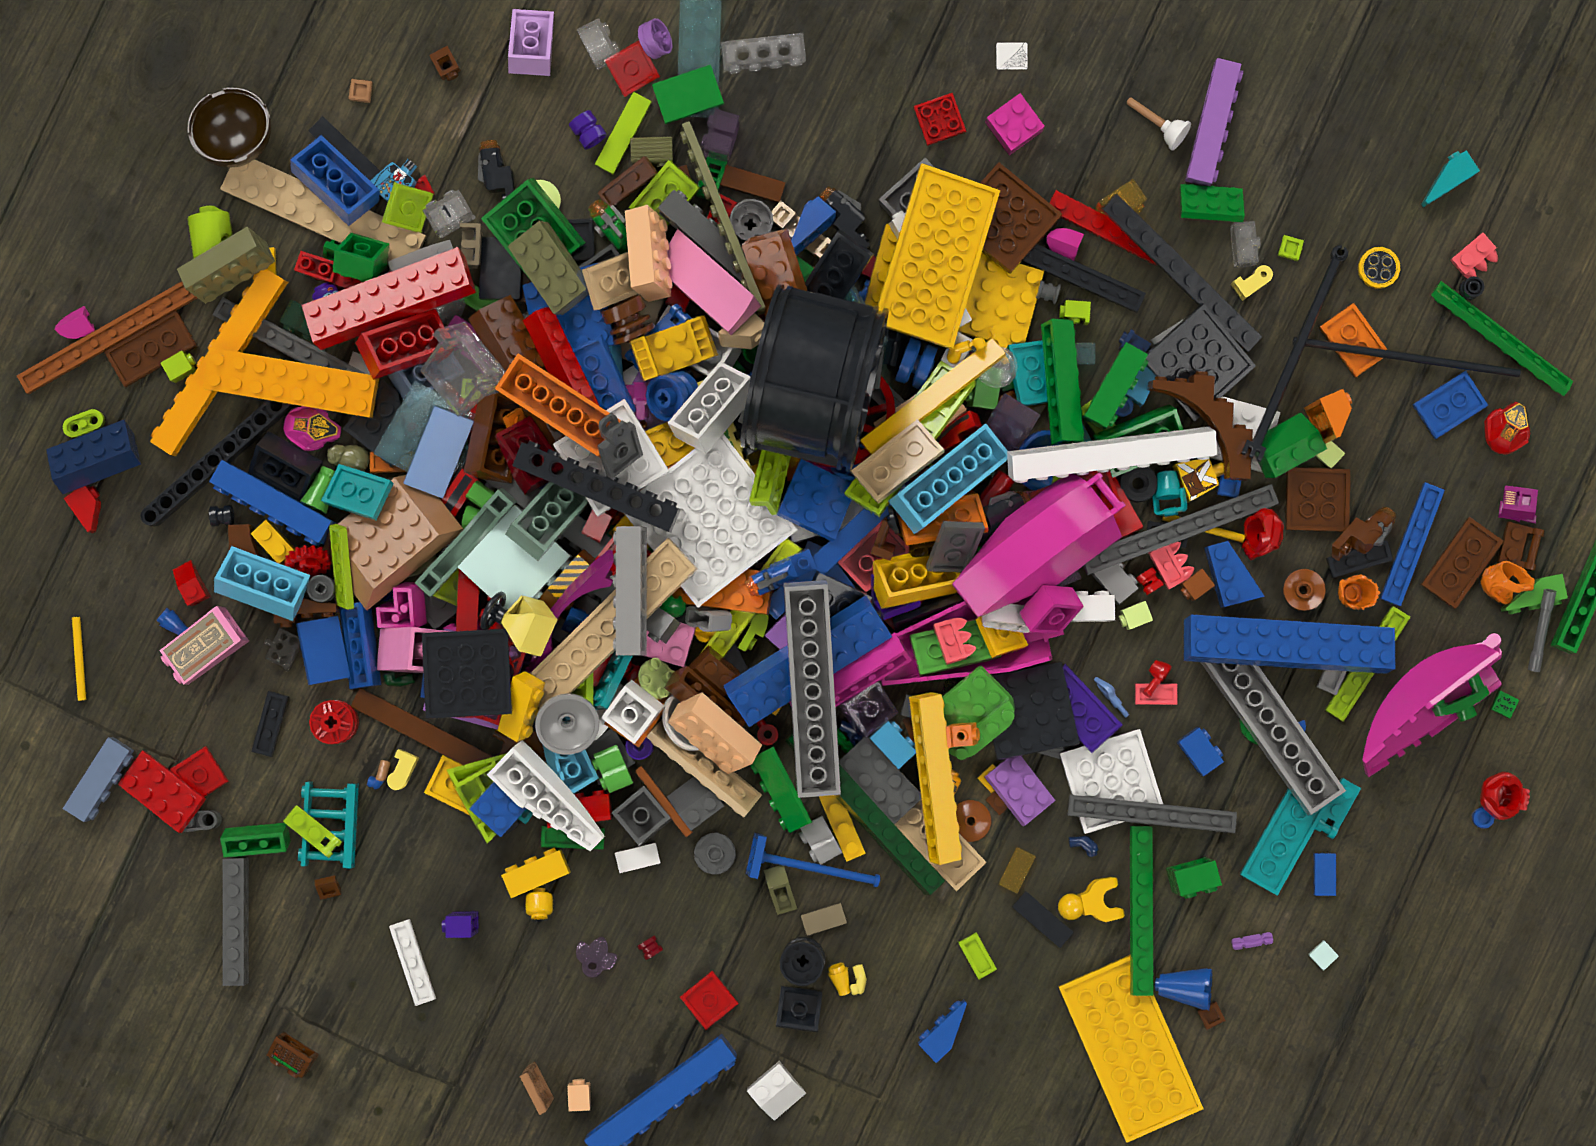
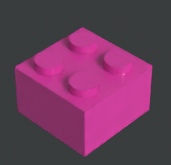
M1021 93L989 115L985 121L1009 156L1043 132L1045 127Z
M1042 585L1019 613L1030 632L1060 634L1084 606L1073 587Z

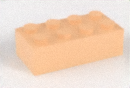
M648 205L626 210L625 220L631 288L638 294H641L648 302L671 297L673 285L669 277L671 263L667 253L669 243L666 239L668 226L665 219H662Z
M702 692L678 703L668 721L675 731L681 733L693 746H696L708 759H711L727 774L753 764L762 746L760 742Z

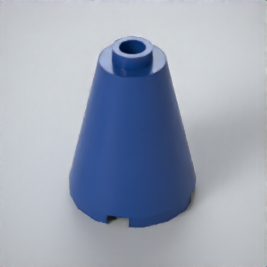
M1204 968L1160 974V978L1155 979V991H1158L1159 996L1202 1010L1210 1009L1212 969Z

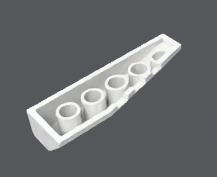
M523 740L516 744L487 774L518 806L527 808L533 812L535 817L549 822L550 826L554 829H560L567 834L568 838L587 850L591 851L605 837L593 818L567 785Z

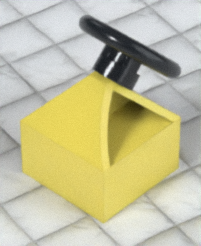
M502 591L496 593L483 611L480 620L481 628L487 630L497 622L506 629L508 637L518 651L541 657L558 619L542 600L521 595L507 609L504 607L506 594Z

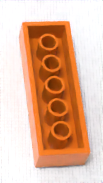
M518 353L495 389L601 458L598 445L605 439L600 435L599 422L610 413Z

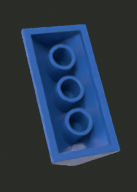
M361 602L354 603V608L349 610L339 607L344 648L350 677L348 678L350 689L382 685L380 670H377L378 653L372 608L366 610Z

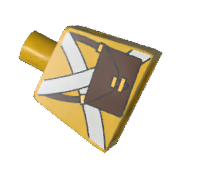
M1210 459L1181 462L1172 466L1174 471L1178 473L1181 488L1184 487L1186 490L1187 503L1218 486L1217 477L1224 475L1223 463L1220 462L1212 465Z

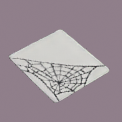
M1027 43L996 44L997 69H1027Z

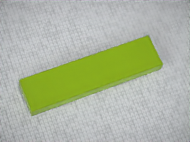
M635 92L632 93L595 166L614 175L631 143L630 138H634L652 101Z
M332 524L329 525L336 602L337 606L349 610L354 608L347 527Z

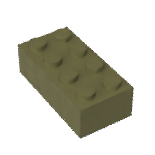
M538 221L508 245V248L553 314L564 315L589 295L581 269L548 222Z
M247 226L182 265L177 271L185 289L206 304L214 301L224 292L232 290L239 283L250 279L259 271L267 269L275 260L267 242Z

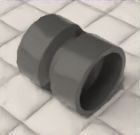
M324 575L312 577L307 585L309 597L321 603L333 601L336 598L334 579Z

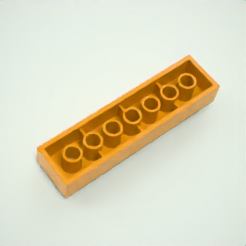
M209 347L202 389L373 418L379 378L373 380L369 374Z

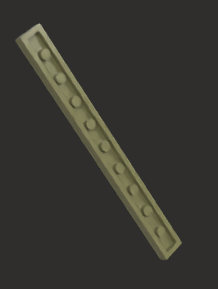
M690 121L683 123L682 132H680L683 144L687 143L689 160L691 163L695 162L697 167L694 169L698 181L702 180L704 184L702 191L705 198L710 199L712 205L709 207L713 218L717 217L719 224H717L718 231L721 236L726 238L727 242L724 244L728 255L732 254L734 258L732 262L736 274L740 273L742 280H740V284L753 294L761 305L756 311V315L765 314L764 302Z

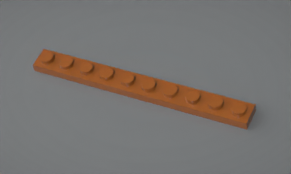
M181 281L18 374L17 377L25 392L31 394L169 313L194 301L197 297L187 291Z

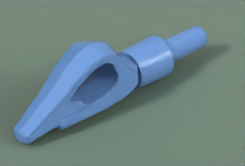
M1095 677L1094 681L1097 683L1098 688L1110 700L1114 708H1118L1125 718L1129 716L1128 712L1121 705L1122 702L1116 696L1114 687Z

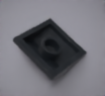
M781 986L776 1027L818 1033L822 991Z

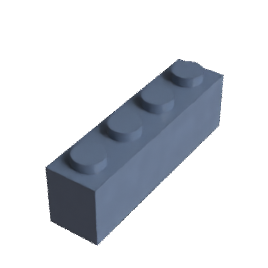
M108 737L63 809L83 822L90 821V819L93 820L99 813L97 808L100 803H104L111 793L109 791L111 786L117 784L122 776L121 770L124 766L127 767L131 763L134 750L116 738Z

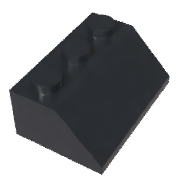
M268 431L256 445L248 474L300 502L316 474L319 473L323 461Z

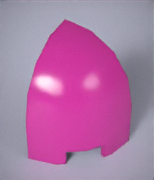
M1058 228L1047 235V244L1053 252L1074 261L1084 234L1067 228Z
M83 306L60 320L55 330L66 338L77 339L94 332L95 328L94 324H91L87 318L90 315Z

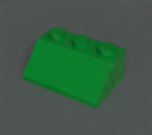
M1298 413L1268 430L1262 444L1267 449L1261 462L1258 463L1265 478H1276L1327 450V447L1319 430L1302 413Z

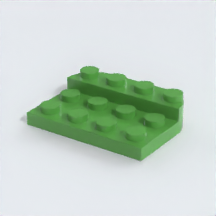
M981 665L942 696L944 700V718L947 726L955 723L976 722V727L980 731L978 744L949 748V754L960 760L978 753L1013 722L1015 706L1012 696ZM961 732V738L964 739L965 735Z

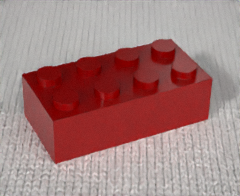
M436 308L364 332L355 342L373 380L444 356L453 346Z

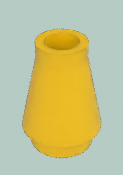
M844 963L830 966L828 968V976L836 987L839 996L849 994L851 990L848 967H845Z

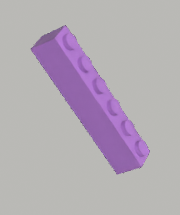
M1217 58L1214 62L1185 178L1186 182L1210 186L1212 182L1217 180L1219 170L1215 169L1217 162L1222 160L1223 150H1220L1222 142L1225 143L1228 136V130H1225L1226 124L1231 122L1233 111L1230 110L1231 104L1236 102L1238 91L1235 90L1236 84L1241 82L1243 71L1240 70V63Z

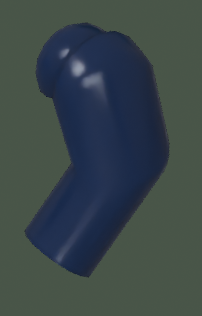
M844 720L838 722L837 729L847 734L853 746L862 740L860 729L857 726Z

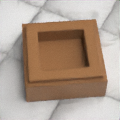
M351 79L349 100L370 103L373 82Z

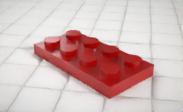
M143 750L118 783L120 787L178 833L184 831L206 800L201 794Z

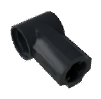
M886 328L885 339L887 347L883 364L900 367L904 347L909 343L912 336Z

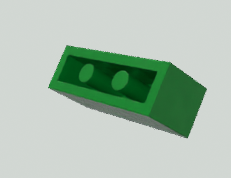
M285 823L225 828L220 838L223 857L286 852L291 842L288 825Z

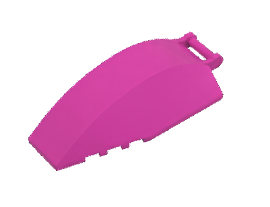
M1100 472L1087 482L1074 473L1069 474L1068 477L1060 478L1004 519L952 583L953 587L978 618L1011 603H1016L1023 598L1035 595L1042 585L1057 586L1122 537L1113 515L1122 510L1126 505L1123 501L1120 502L1103 481V476ZM1096 484L1114 508L1109 510L1091 486Z
M1493 633L1489 635L1482 643L1453 647L1438 652L1421 661L1399 680L1378 709L1367 737L1362 760L1365 774L1368 777L1389 765L1387 759L1395 754L1399 757L1405 755L1403 749L1411 744L1415 747L1421 744L1420 738L1427 734L1433 737L1458 719L1456 713L1435 716L1432 708L1443 699L1445 702H1451L1471 693L1472 688L1468 680L1477 673H1479L1483 684L1487 685L1490 694L1502 685L1491 667L1502 657V651L1499 648L1501 637L1498 634Z

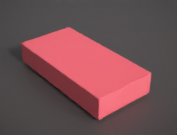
M1135 684V704L1177 705V684H1159L1152 693L1151 698L1142 693L1149 684Z

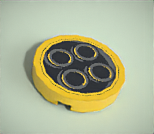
M1374 247L1366 251L1358 264L1360 278H1362L1367 286L1375 289L1385 288L1393 284L1400 273V262L1396 254L1384 247Z

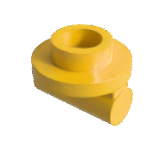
M696 627L694 632L696 638L701 642H709L715 632H704L699 627Z

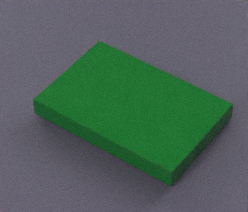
M711 64L652 84L665 125L724 105Z

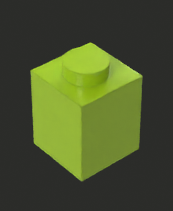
M180 351L161 362L170 381L174 383L196 371L194 367L196 364L195 359L190 353L187 354L184 351Z

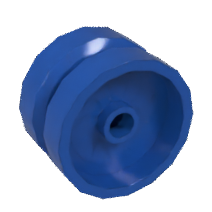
M910 338L895 381L905 384L908 382L910 374L913 373L915 375L911 383L912 387L920 390L932 372L938 347L928 344L925 346L923 354L919 355L921 341Z
M675 371L655 377L650 381L646 391L647 405L651 413L662 421H670L698 388V384L689 373L684 371Z

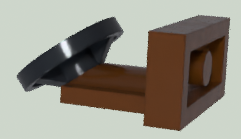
M892 505L888 506L889 515L884 517L871 554L891 561L896 545L885 541L889 529L891 528L896 535L901 533L898 517Z

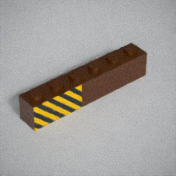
M583 549L538 600L544 601L548 608L551 609L568 586L595 561V558ZM571 602L564 611L567 612L575 603ZM561 616L558 617V620H557L556 624H557V623L560 621V619L562 618Z

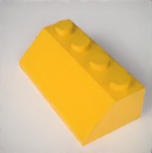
M910 553L893 556L891 561L886 559L874 560V592L881 609L955 594L957 591L952 583L960 575V572L927 571L926 564L929 556L912 557Z

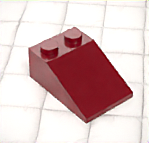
M531 416L495 435L511 474L524 495L549 482L512 466L522 442L526 444L529 441L541 445L540 450L545 452L548 449L553 450ZM538 455L534 459V464L537 467L541 466L544 463V458L542 455ZM557 463L553 470L557 474L564 468L561 463Z

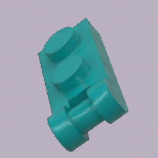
M1341 778L1339 782L1346 791L1329 803L1315 828L1319 832H1325L1327 837L1331 839L1335 838L1339 827L1361 790L1360 787L1344 778ZM1328 818L1334 821L1332 826L1326 824Z

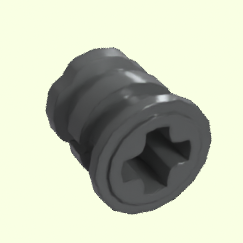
M1041 280L1036 298H1044V301L1052 300L1053 304H1055L1061 285L1058 284L1055 287L1052 283L1045 284Z

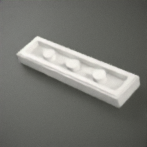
M410 919L390 925L389 928L415 1006L435 1000L436 996Z

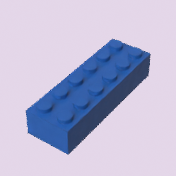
M220 461L209 481L214 484L213 489L227 496L232 494L231 499L245 506L250 504V510L263 516L268 514V520L281 526L286 524V530L298 536L305 535L304 540L318 547L320 544L325 545L330 531L329 525L338 524L226 461Z

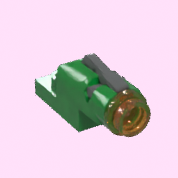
M601 199L596 200L588 208L589 215L619 254L628 252L626 226L606 202H603Z

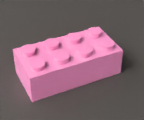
M681 623L666 644L661 640L657 643L647 636V657L659 658L661 661L685 667L696 627H690L687 624Z

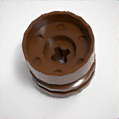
M641 294L624 299L600 311L606 325L616 323V327L609 332L610 335L620 333L619 336L613 339L615 345L629 343L631 340L646 335L655 327L653 322L643 324V322L651 318L650 314L640 316L638 313L646 307Z

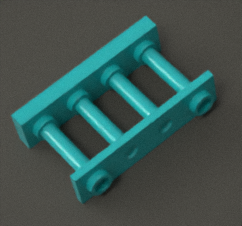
M312 781L305 782V786H302L301 797L304 798V811L312 818L342 819V821H345V830L330 831L344 842V851L332 852L333 854L330 858L322 852L309 851L310 843L302 837V849L298 851V861H301V866H308L309 860L340 861V863H343V868L355 867L358 783H349L347 788L344 787V790L313 788ZM312 797L343 798V800H346V809H312Z

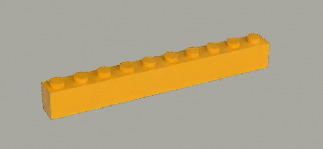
M269 269L261 270L254 274V282L243 291V299L239 305L236 304L230 312L232 316L228 322L225 321L221 325L219 336L210 342L208 350L209 347L243 353L252 340L253 334L257 332L262 321L267 317L289 282ZM208 353L205 357L202 356L196 365L198 367L194 374L189 375L185 382L186 387L175 396V404L164 413L162 418L164 421L151 434L153 438L150 442L172 456H177L217 394L216 391L202 389Z

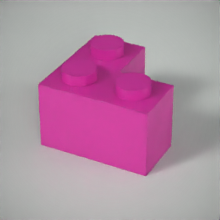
M404 582L393 587L394 602L388 601L376 607L378 628H418L427 623L424 591L415 582Z

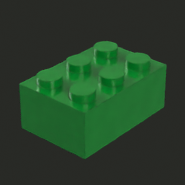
M1207 857L1166 868L1172 892L1185 899L1197 896L1196 892L1199 891L1205 893L1217 891V887L1222 886L1216 861Z

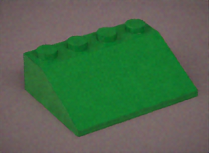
M534 177L527 179L481 218L522 270L523 268L508 248V245L538 221L550 224L570 255L585 244V241Z

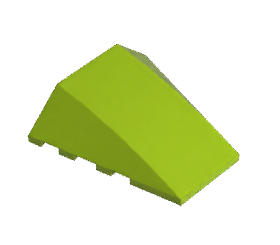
M506 754L447 769L455 790L486 843L491 841L496 833L471 812L469 808L492 784L493 780L487 774Z

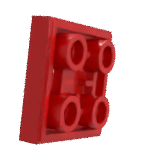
M953 93L913 106L927 146L966 133Z

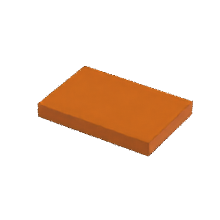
M1354 303L1319 327L1329 342L1387 350ZM1336 351L1355 378L1383 359L1381 357Z

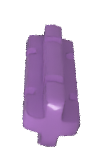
M1267 932L1262 933V935L1244 936L1243 939L1240 937L1233 938L1231 943L1234 950H1239L1243 947L1251 948L1262 946V944H1272L1273 936L1272 933Z

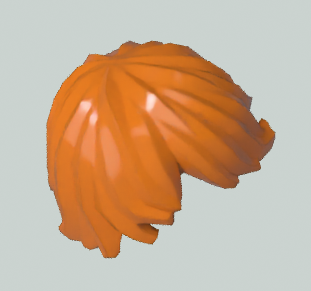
M1362 574L1339 581V600L1346 607L1354 610H1364L1374 606L1379 598L1380 591H1378L1377 583L1372 582V579Z

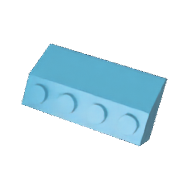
M231 546L214 578V592L293 621L301 606L310 575Z

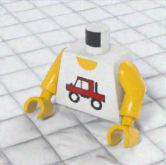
M958 332L953 348L946 349L941 361L954 368L976 350L979 351L985 348L987 342L983 337L971 339Z

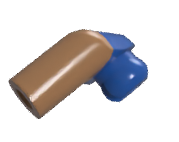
M381 760L376 777L370 776L367 786L374 789L380 788L387 778L391 763Z

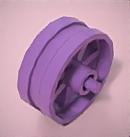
M654 18L639 26L638 38L643 50L649 57L658 59L662 55L671 52L672 39L662 21Z

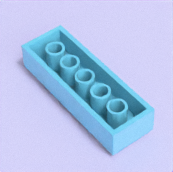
M984 424L888 502L911 531L916 534L1006 462L1007 449L988 425Z

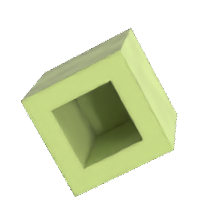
M1146 601L1120 610L1119 620L1122 627H1126L1127 630L1153 621Z

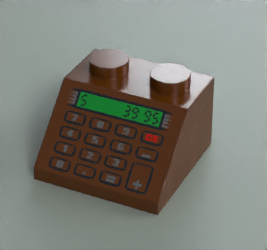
M283 1032L276 1036L266 1056L271 1058L269 1061L278 1067L282 1065L288 1069L287 1073L292 1077L303 1078L319 1054L286 1032Z

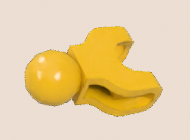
M1117 878L1095 879L1087 886L1083 893L1064 895L1058 903L1060 915L1067 920L1078 919L1081 915H1092L1095 919L1104 922L1123 918L1125 916L1123 909L1117 907L1108 908L1103 901L1106 891L1118 886Z

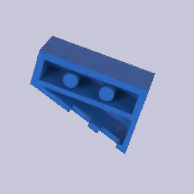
M1228 541L1204 548L1220 608L1264 597L1262 591Z

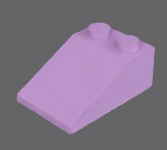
M512 10L508 52L509 73L550 76L554 12Z

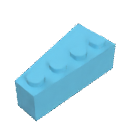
M567 716L563 718V721L570 720V717ZM543 745L547 765L567 785L572 793L599 779L586 750L575 754L563 755L554 753Z

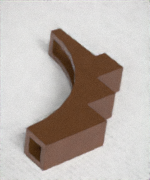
M1199 371L1190 376L1188 382L1184 378L1167 381V377H1154V380L1148 382L1147 391L1164 393L1179 399L1198 413L1206 424L1216 431V441L1220 447L1223 459L1225 480L1246 481L1251 479L1252 458H1249L1251 449L1248 448L1245 455H1242L1241 452L1247 440L1252 441L1253 429H1246V425L1236 424L1233 427L1234 403L1227 402L1226 398H1215L1214 400L1215 376H1208V372Z
M228 525L229 550L233 546L260 556L255 538L251 535L254 531L253 525ZM303 598L293 621L273 614L274 623L280 624V628L293 627V623H298L299 614L300 618H313V614L320 613L321 617H334V613H340V609L336 603H319Z

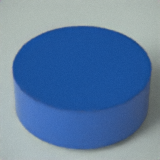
M1128 397L1123 408L1118 407L1115 414L1119 417L1129 415L1133 410L1132 400Z
M1483 807L1477 808L1472 814V821L1479 828H1489L1494 823L1495 818Z

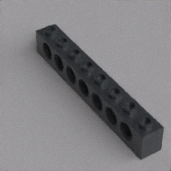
M529 441L528 444L521 443L512 466L662 530L672 532L681 510L676 507L678 503L667 498L664 502L658 500V495L646 490L645 494L637 491L638 486L626 482L625 485L620 484L617 477L611 479L608 476H601L598 474V469L587 465L586 469L578 466L580 462L570 457L567 458V461L559 458L560 453L548 449L547 452L540 450L541 445ZM542 455L544 463L537 467L534 464V459L536 456ZM557 463H561L564 468L560 475H556L553 470ZM580 471L583 474V480L580 483H575L573 475ZM601 480L603 484L602 489L597 492L594 491L592 487L593 482ZM615 488L622 490V497L618 500L612 497V491ZM635 496H639L642 500V504L638 508H634L631 504ZM655 504L660 505L662 509L659 516L651 514V508Z

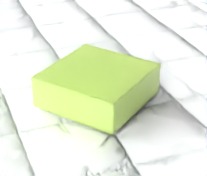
M1330 441L1325 444L1327 450L1319 453L1316 457L1329 469H1332L1345 453Z

